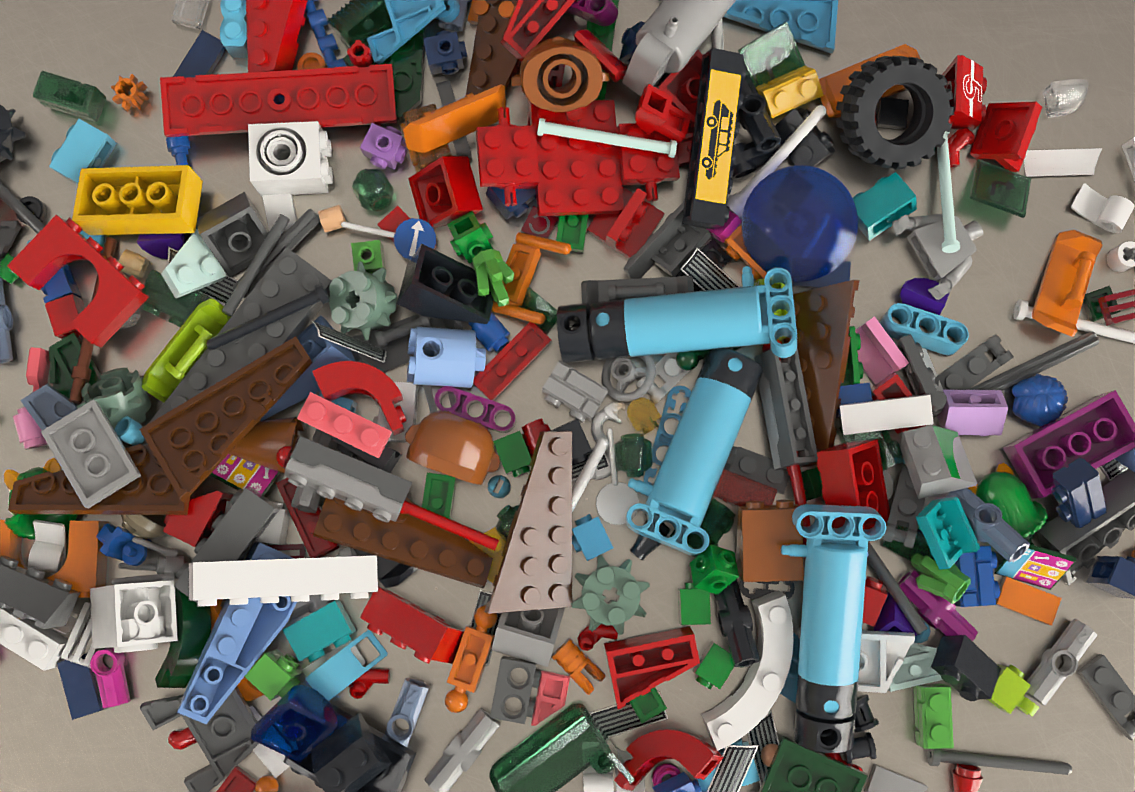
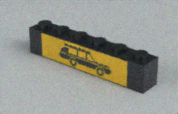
M711 48L702 56L682 220L684 225L715 230L723 227L724 223L728 220L730 210L729 206H727V198L733 187V179L730 177L731 166L734 165L736 160L734 140L738 136L740 122L737 121L738 110L743 103V93L740 92L741 83L745 79L747 66L744 64L745 54Z

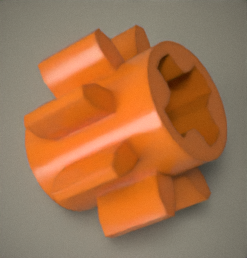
M131 74L130 78L119 76V81L116 85L111 86L117 94L112 100L117 105L122 103V108L127 112L130 110V107L141 110L144 100H149L143 92L148 87L143 81L138 82V79L133 74Z

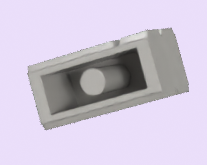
M560 360L542 388V393L546 394L544 400L558 408L563 404L571 409L569 415L581 422H584L585 419L592 421L609 392V389Z

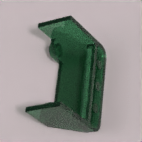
M580 703L569 706L499 759L489 772V778L495 792H556L589 766H592L599 774H606L617 767L630 784L635 781L615 746L587 708Z

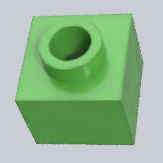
M380 240L351 243L354 271H357L358 262L363 263L368 273H374L381 268H385L383 245ZM371 252L372 256L370 259L364 260L362 259V254Z

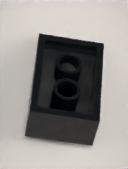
M421 244L407 264L397 304L424 317L487 324L490 321L494 299L490 289L489 295H478L476 273L473 268Z

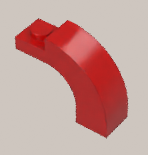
M340 361L327 364L312 371L324 399L331 402L344 395L354 393L369 396L382 409L393 435L404 432L402 423L407 421L400 405L394 407V404L403 401L402 394L391 378L381 370L362 362Z
M656 730L642 735L626 748L633 758L621 765L618 770L619 774L614 781L622 789L633 791L656 764L668 759L677 760L694 778L705 780L724 757L709 743L694 735L678 730Z

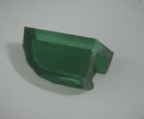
M529 287L522 307L545 315V322L536 325L547 335L557 322L558 309Z

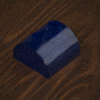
M296 685L253 726L251 740L300 763L314 747L321 743L338 726L337 717L331 704L322 694L309 686Z

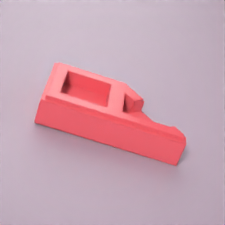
M30 347L26 378L28 384L33 385L34 392L48 383L50 361L49 351Z
M541 671L531 722L532 726L538 725L541 721L565 706L570 681L569 675Z

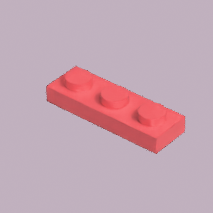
M312 392L309 393L297 417L298 420L377 458L380 457L392 431Z

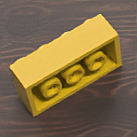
M189 165L82 168L72 220L81 226L88 235L195 233L203 180Z

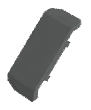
M693 277L586 280L581 283L582 303H588L591 306L593 302L694 292Z
M416 314L392 323L389 327L385 326L376 331H371L368 340H364L362 334L353 336L356 339L386 350L384 363L353 350L352 353L356 362L369 364L385 373L409 364V356H413L408 354L411 328L432 327L463 330L461 321L424 317Z

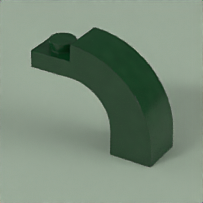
M176 587L175 603L178 641L170 642L168 654L155 677L157 688H186L211 633L210 606H198L195 601L189 600V597Z

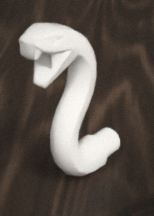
M624 402L610 403L594 416L591 431L596 442L600 438L607 439L603 432L605 421L610 419L617 423H622L618 418V410H625ZM614 444L615 458H616V466H617V463H618V451H617V449H616V447H615V444ZM607 447L606 454L610 464L609 448ZM611 466L601 471L596 468L591 479L599 480L610 476Z

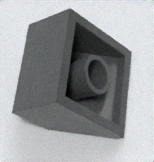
M245 192L198 217L196 224L200 236L229 277L250 265L269 233L260 214Z

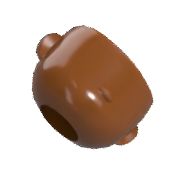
M557 36L546 39L531 49L521 63L520 74L513 76L511 81L512 86H521L526 99L535 106L553 112H567L585 107L594 101L602 89L603 82L609 81V73L602 71L601 64L596 55L582 44ZM560 64L570 66L572 76L568 83L561 87H554L548 84V74L553 67Z
M438 410L425 416L419 424L410 426L405 433V440L410 444L406 458L426 468L477 485L483 484L488 472H495L499 468L500 459L494 452V441L488 428L481 423L454 415L450 411Z

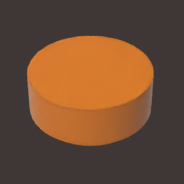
M310 52L304 54L299 59L297 68L298 70L327 68V65L321 55Z

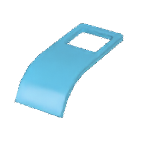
M367 630L305 679L322 702L326 704L385 658L387 652L373 633ZM367 637L380 653V656L366 667H363L352 653L351 648Z

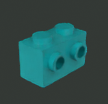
M895 172L889 177L885 176L879 179L866 192L856 194L848 203L849 217L870 241L891 227L892 222L917 210V198L914 192Z
M335 600L283 629V632L298 661L308 659L312 663L326 655L324 649L334 644L335 648H338L351 641L350 635L356 632V629L341 601Z

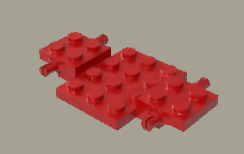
M594 100L585 107L567 112H553L541 109L530 102V126L510 124L509 107H505L504 111L503 107L497 109L498 125L476 128L480 187L504 189L505 206H510V204L511 206L517 205L516 189L536 188L538 216L621 213L624 209L622 186L645 185L646 201H657V184L662 181H677L680 178L677 148L675 157L670 158L668 154L544 133L543 136L537 135L539 119L544 118L545 122L664 142L671 141V139L657 131H653L650 135L646 134L639 128L637 123H621L617 126L614 100Z

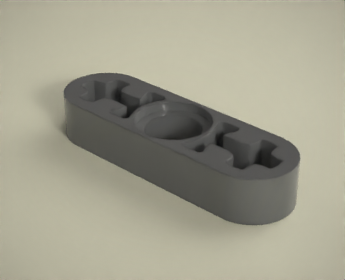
M450 80L436 83L442 106L456 101ZM466 136L453 141L457 156L472 157Z

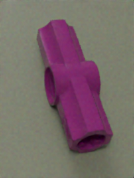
M911 569L898 581V585L908 600L918 609L916 612L931 627L938 629L944 636L966 635L971 641L976 638L978 631L955 610L957 608L955 604H951L943 597L917 587L916 578L920 575L914 569Z

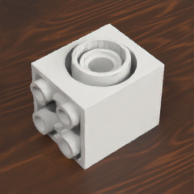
M318 121L248 124L250 182L260 196L289 193L291 195L329 193L328 184H333L332 167H329L327 157L332 156L331 140L328 139L327 131L322 130Z
M174 580L90 588L93 648L114 647V653L157 649L158 643L178 641Z

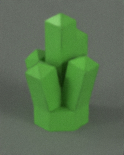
M494 249L481 251L472 259V265L476 273L478 295H489L490 289L494 302H497L499 307L509 304V296L503 282L505 284L514 280V272L503 261L500 251Z
M919 553L911 556V565L923 573L916 578L918 588L943 597L951 604L959 601L971 583L970 577L962 573L955 563L950 569L939 570L936 561L929 556L923 557Z

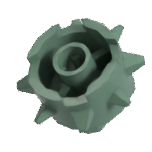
M358 262L357 271H348L334 278L330 283L329 305L332 313L331 317L336 324H341L342 333L346 334L353 328L360 329L364 340H368L370 330L376 331L385 326L389 327L391 324L389 316L396 310L397 293H395L394 287L385 280L387 271L385 268H381L374 273H368L363 263Z
M125 367L100 374V381L92 386L86 383L81 390L85 402L78 405L77 409L93 399L96 400L113 429L126 416L138 423H142L146 420L145 413L151 406L148 392L142 389L144 375L140 376L137 370L130 373L128 368Z
M601 555L597 559V569L592 571L590 575L576 573L575 578L583 586L581 590L582 596L571 603L572 608L586 610L587 614L591 617L589 630L592 632L599 625L604 624L607 626L613 625L617 633L621 635L624 633L625 621L629 620L633 615L646 616L647 613L639 605L641 600L640 594L649 588L650 585L649 582L636 581L635 577L630 574L632 560H626L620 567L609 566ZM612 587L616 588L617 592L615 594L619 595L616 601L611 600L609 603L605 602L606 596L602 595L605 589L610 591Z

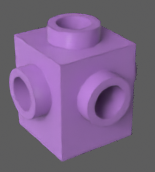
M374 123L371 124L360 146L363 155L370 159V163L381 169H385L387 166L395 170L397 164H401L404 161L408 150L405 140L401 136L402 133L391 126H387L385 129Z

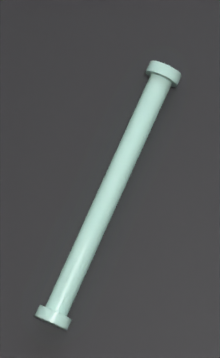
M540 118L538 124V136H543L544 133L668 154L670 158L675 157L677 141L675 140L664 142L545 122L544 118Z
M945 131L943 138L946 141L941 147H937L944 230L942 251L953 253L960 250V242L956 240L948 135L950 132Z

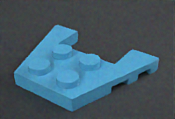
M385 0L393 27L367 38L374 63H383L446 9L444 0Z

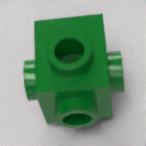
M473 211L447 224L454 238L450 241L453 249L458 256L463 254L468 263H471L472 259L481 251L493 249L489 239L493 238L491 231L485 222L479 223Z
M709 545L705 551L690 562L693 586L700 590L718 595L739 577L735 553L719 546Z

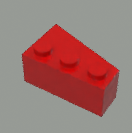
M246 0L248 73L293 69L299 46L297 39L300 27H304L305 24L304 12L308 0Z
M517 0L500 43L522 62L525 55L537 46L575 0Z
M378 587V592L372 593L360 616L362 620L369 623L367 625L369 630L379 635H383V633L388 634L392 637L391 643L402 649H406L408 646L415 650L414 656L428 664L431 660L453 664L465 631L448 625L439 616L435 617L413 602L381 587Z
M690 626L604 643L618 710L626 706V703L640 695L650 692V689L664 681L668 682L700 663L695 635Z

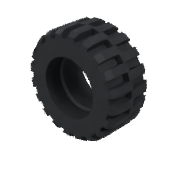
M882 56L876 58L875 62L868 61L861 65V72L854 71L849 76V80L852 81L849 86L843 85L840 92L844 95L843 101H837L836 110L841 111V117L836 118L837 127L844 130V132L840 133V137L843 143L849 144L848 150L853 155L860 156V160L896 170L905 169L906 166H917L921 164V158L929 159L935 154L934 147H941L946 141L943 135L945 131L950 132L952 123H948L949 116L954 115V106L949 104V100L953 99L951 89H945L944 87L948 82L944 75L936 74L937 68L932 64L924 63V60L913 57ZM894 85H903L909 91L913 100V117L908 128L900 136L888 140L883 138L877 130L875 109L880 97L886 90Z

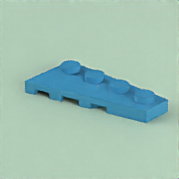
M736 0L724 15L725 18L772 34L786 27L793 41L832 54L835 50L838 0ZM786 29L775 34L790 39Z

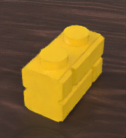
M802 66L768 81V84L764 83L755 87L758 94L765 99L766 110L770 118H774L823 96L816 70L807 66Z

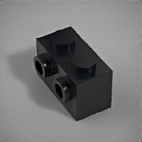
M966 635L942 636L931 665L941 675L942 680L952 685L959 692L960 696L968 701L991 699L1001 668Z

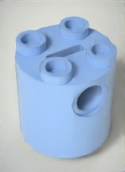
M432 327L411 328L408 354L413 356H409L407 382H413V385L471 388L474 372H484L486 349L476 348L475 330Z

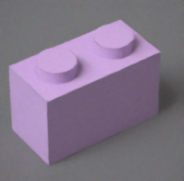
M943 390L947 397V402L940 415L937 416L941 428L956 431L959 436L1002 435L1008 405L1001 390Z

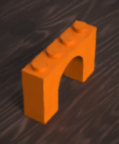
M0 520V557L7 556L19 562L17 566L27 570L21 554L22 537L15 535L13 530L9 529L4 523L5 520ZM70 521L66 561L57 573L47 579L54 581L57 578L71 583V589L80 592L79 598H90V588L106 586L107 556L99 551L103 543L96 536L109 521Z

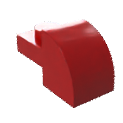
M651 84L646 85L635 114L637 125L648 135L653 131H657L669 139L677 141V143L682 142L686 137L691 115L671 104L672 96Z

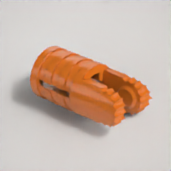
M570 638L551 656L587 695L592 693L594 687L580 672L583 668L599 682H602L606 677L588 656L586 657L578 649V646L574 645Z

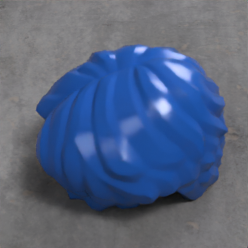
M1036 374L1018 382L1012 388V393L1016 397L1012 411L1027 423L1044 426L1058 419L1067 408L1065 405L1068 401L1067 391L1064 390V385L1057 378Z

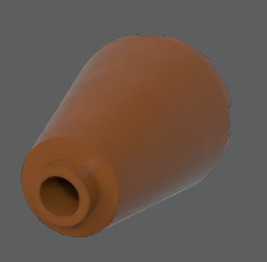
M297 417L259 421L229 454L285 474V468H282L277 463L276 454L284 446H293V453L300 437L299 431H305L304 422L298 420Z

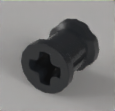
M867 694L857 696L855 733L869 730L879 724L878 719L873 717L868 704L869 696Z
M865 732L864 736L854 738L853 748L842 752L846 764H851L852 760L869 757L871 760L877 758L871 732Z

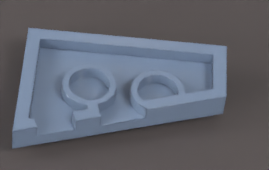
M48 383L20 400L41 430L46 429L77 410L78 406L70 402L66 396Z

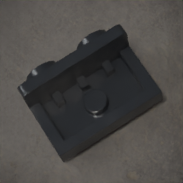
M795 108L775 125L781 139V145L811 114L810 110ZM815 125L788 156L804 175L827 156H831L836 152L832 147L834 141L825 131L821 132Z

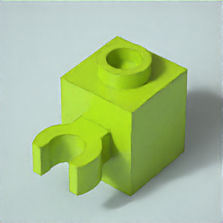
M997 664L1001 671L992 698L986 700L1003 712L1011 714L1014 708L1017 707L1026 715L1029 714L1033 717L1039 706L1024 696L1031 686L1023 679L1025 674L1011 664L1008 667Z

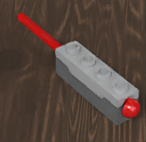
M763 344L762 352L764 353L755 356L754 360L763 369L759 388L774 470L787 469L791 478L795 504L800 506L807 504L801 467L817 462L818 457L798 349L790 357L780 358L772 352L770 344ZM809 515L803 518V527L811 526ZM803 537V545H806L807 538Z
M301 436L293 453V446H284L276 454L277 463L282 468H285L284 476L289 478L288 481L295 486L304 488L307 485L312 487L322 497L341 499L345 501L344 504L349 508L361 511L363 508L372 512L376 519L384 522H389L390 520L396 522L399 513L409 514L494 551L497 547L498 539L406 501V496L412 485V482Z

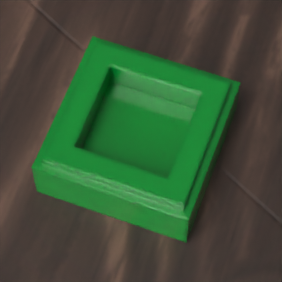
M655 687L650 689V692L640 695L629 701L641 723L667 709Z

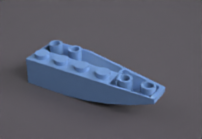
M258 542L250 549L245 560L295 558ZM279 596L278 603H260V597L248 598V604L229 605V599H226L198 660L177 713L207 724L286 625L297 602H291V596Z

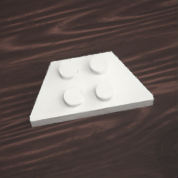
M801 628L798 629L799 639L801 635ZM862 631L858 691L887 693L896 672L904 661V657L915 641V633Z

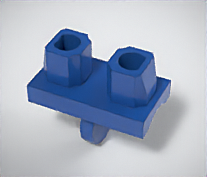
M107 523L96 536L103 543L99 551L105 556L124 561V563L130 566L141 565L147 557V547L134 543L132 538L136 536L132 535L125 528L119 526L116 528L114 525Z

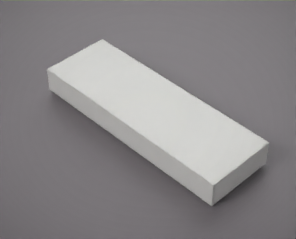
M930 394L840 405L843 435L934 424Z

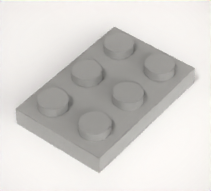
M94 399L41 431L83 506L88 509L141 476L99 403Z

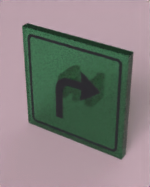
M787 22L782 23L738 50L739 53L745 54L744 64L747 66L748 75L755 87L764 83L768 84V81L805 66Z
M978 159L969 198L1024 218L1026 216L1031 178Z

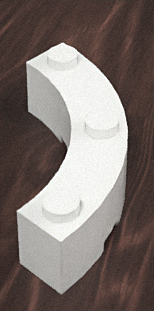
M779 590L752 600L757 622L759 662L750 666L744 682L733 696L730 695L712 710L701 714L710 739L717 751L733 744L757 726L772 708L785 684L793 653V623L786 595Z

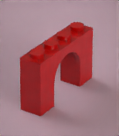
M55 215L7 266L27 285L40 291L64 265L78 260L90 261L98 273V290L94 299L70 324L91 344L102 348L149 296L142 290L145 285L134 275L128 278L121 271L124 266L113 256L106 258L101 253L104 248L91 236L86 239L80 234L83 230L81 226L70 217L64 220L60 216Z

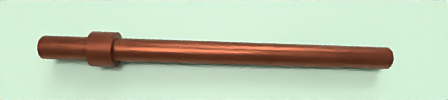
M111 237L105 238L102 254L106 258L114 257L117 240ZM98 274L96 278L92 300L94 299L99 286ZM84 336L77 366L73 367L71 379L74 381L69 401L78 404L82 401L81 390L90 379L91 369H89L94 347V344H91Z

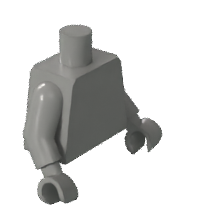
M942 214L915 217L904 215L892 222L895 234L897 236L906 229L913 231L907 238L930 278L934 281L940 280L939 285L928 289L936 300H940L952 291L951 289L972 266L971 255L977 251L973 240L983 235L982 227L976 220L963 226L959 217L954 216L956 240L960 242V250L946 253L942 251V243L944 242Z

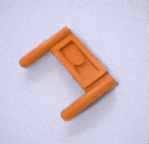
M519 232L516 235V244L512 245L506 264L514 272V280L507 284L503 282L509 296V304L499 307L497 302L493 301L492 312L536 324H543L545 322V315L543 313L521 308L519 305L522 306L541 256L540 249L568 255L571 252V245Z

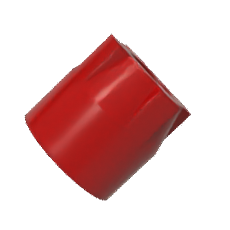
M355 40L351 48L347 49L353 66L369 67L372 64L371 50L361 40ZM359 51H364L361 56L355 55Z

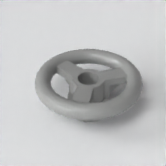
M650 355L638 356L646 364V367L637 368L626 357L607 359L602 369L601 379L603 386L609 389L608 395L615 400L623 402L634 401L645 395L651 388L656 375L655 364ZM610 373L618 380L615 389L610 381ZM646 377L644 383L637 390L624 393L629 383L633 382L636 378Z

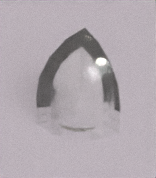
M1084 79L1054 81L1043 90L1047 118L1065 116L1074 113L1080 108L1087 97L1089 82Z

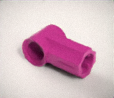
M114 647L104 648L96 652L90 661L91 669L97 676L103 708L119 706L131 701L124 670L125 654L124 652L114 653ZM104 654H108L112 657V668H108L104 665Z

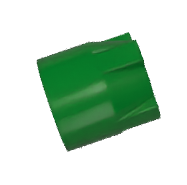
M7 253L0 262V277L13 284L19 276L7 266L15 258Z

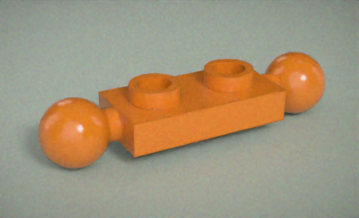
M486 605L479 607L475 611L474 620L477 624L476 628L466 626L447 683L455 685V689L449 691L445 697L446 708L453 713H460L466 709L468 705L466 690L473 693L477 691L493 645L495 635L487 633V630L496 624L497 613H486Z

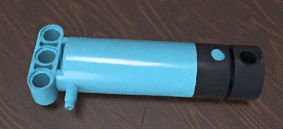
M745 266L742 268L743 287L593 302L591 306L588 303L560 305L557 310V331L562 360L564 363L593 361L595 357L598 360L760 344H770L772 352L780 358L790 357L797 350V329L790 273L783 268H773L765 275V285L754 286L752 268ZM774 283H783L785 285L781 289L771 287ZM779 309H783L788 312L784 316H777L774 314V312ZM782 336L791 339L786 344H780L776 340Z
M804 504L794 510L792 521L799 534L807 538L806 545L790 544L781 546L782 555L806 557L794 741L805 749L812 751L841 753L849 751L854 746L868 541L882 538L886 531V522L871 507ZM805 516H815V521L811 526H801V520ZM845 517V524L842 527L832 528V521L835 518ZM876 518L873 528L863 529L865 520Z

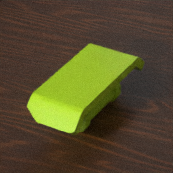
M208 299L195 308L145 372L142 382L143 390L165 403L208 348L206 345L208 339L217 336L231 318V316L222 312L224 308L222 304L215 299Z

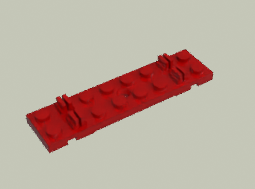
M392 64L369 65V67L345 66L195 75V77L184 78V76L160 77L163 127L166 137L248 132V124L318 121L321 128L371 125L372 123H397ZM277 95H282L285 98L284 102L280 105L274 103V98Z

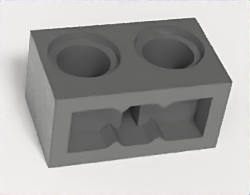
M507 656L501 657L490 718L525 724L526 717H533L536 700L530 699L532 687L538 688L541 670H536L535 663ZM515 668H523L527 672L528 678L523 683H516L511 678V671ZM511 697L518 698L522 703L521 710L510 712L506 708V700Z

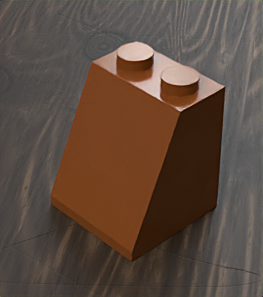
M753 500L746 501V506H738L736 563L739 576L743 582L804 581L803 557L781 554L782 545H803V536L799 534L792 521L793 512L799 507L798 504H794V500H776V505H764V501Z

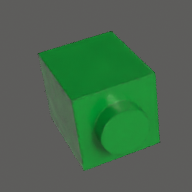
M520 430L494 441L495 448L507 475L513 473L515 478L530 472L529 466L532 458Z
M686 582L685 588H678L679 624H711L710 592L694 588L693 582Z
M711 641L700 657V663L692 671L698 675L696 681L711 690L714 685L721 689L732 672L734 665L731 654Z

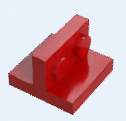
M1038 102L989 103L985 119L981 122L970 155L975 159H995L1009 172H1019L1036 130L1042 106Z
M622 186L623 211L617 214H596L587 228V233L629 259L646 243L648 237L653 234L665 213L646 201L647 193L637 188L635 193H632Z

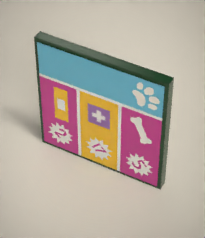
M228 454L210 476L237 491L251 487L264 496L281 472Z
M1030 544L1028 550L1014 563L1012 561L1008 562L1004 558L995 569L994 574L1007 576L1051 590L1075 564L1076 557Z

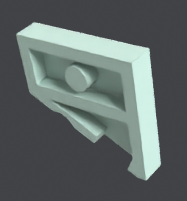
M196 229L195 233L191 234L161 273L175 298L220 282L227 276L214 254L200 236L198 229Z
M913 643L904 657L900 669L896 672L888 691L892 692L942 680L941 675L931 667L937 648Z

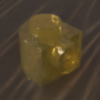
M646 398L633 400L626 412L627 420L636 434L641 430L644 434H647L659 426L657 421L662 417L655 405Z

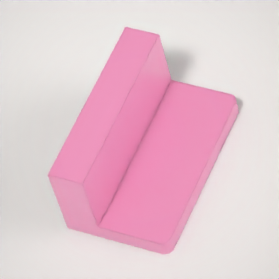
M875 316L855 330L856 333H859L861 339V348L857 350L858 362H862L865 374L874 385L909 364Z

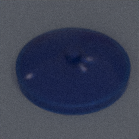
M804 165L785 167L766 176L749 194L741 216L742 239L750 257L766 273L773 268L787 270L790 273L792 282L815 280L834 271L852 250L858 230L857 209L851 194L844 184L825 170Z

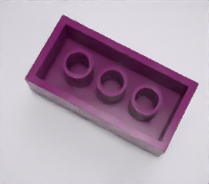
M1114 390L1091 399L1060 416L1055 421L1005 446L1003 449L1021 481L1026 485L1031 498H1044L1051 494V489L1055 487L1053 473L1063 467L1068 468V464L1076 459L1084 458L1093 468L1097 469L1135 448V422L1118 393Z

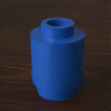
M492 312L490 321L487 324L468 323L472 328L471 330H475L476 338L488 352L492 350L499 352L509 343L507 338L510 332Z

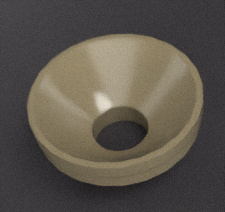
M121 515L122 526L138 538L147 540L150 537L156 538L165 535L163 530L166 524L164 523L165 517L163 515Z

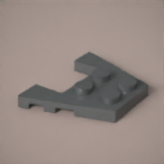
M237 686L207 724L177 713L184 695L142 703L140 710L152 730L182 716L208 759L210 765L185 777L184 784L189 792H209L264 739L263 730Z

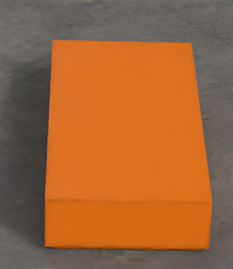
M1003 576L1000 584V596L996 598V605L1052 626L1062 598Z

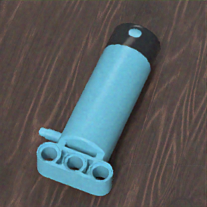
M726 348L710 349L708 351L654 484L650 485L633 478L629 480L628 487L648 496L646 504H635L628 510L626 524L630 530L687 555H699L706 550L709 545V536L700 527L762 376L763 369L759 363L748 356ZM643 511L647 515V523L643 526L635 525L631 519L632 513ZM664 522L671 523L675 529L674 536L669 538L662 536L659 532V525ZM689 534L699 535L702 539L701 548H690L687 544V536Z

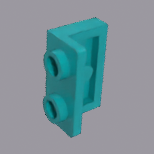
M958 497L932 500L916 516L919 529L927 541L931 555L934 557L939 570L950 569L963 553L977 552L980 549V545Z

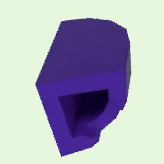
M184 233L140 234L136 242L142 250L150 255L168 259V248L179 251L185 244Z
M913 278L906 281L902 286L900 297L902 304L940 315L945 307L949 293L940 300H936L928 289L939 285V282L927 278Z
M888 592V596L874 626V631L915 633V636H917V633Z

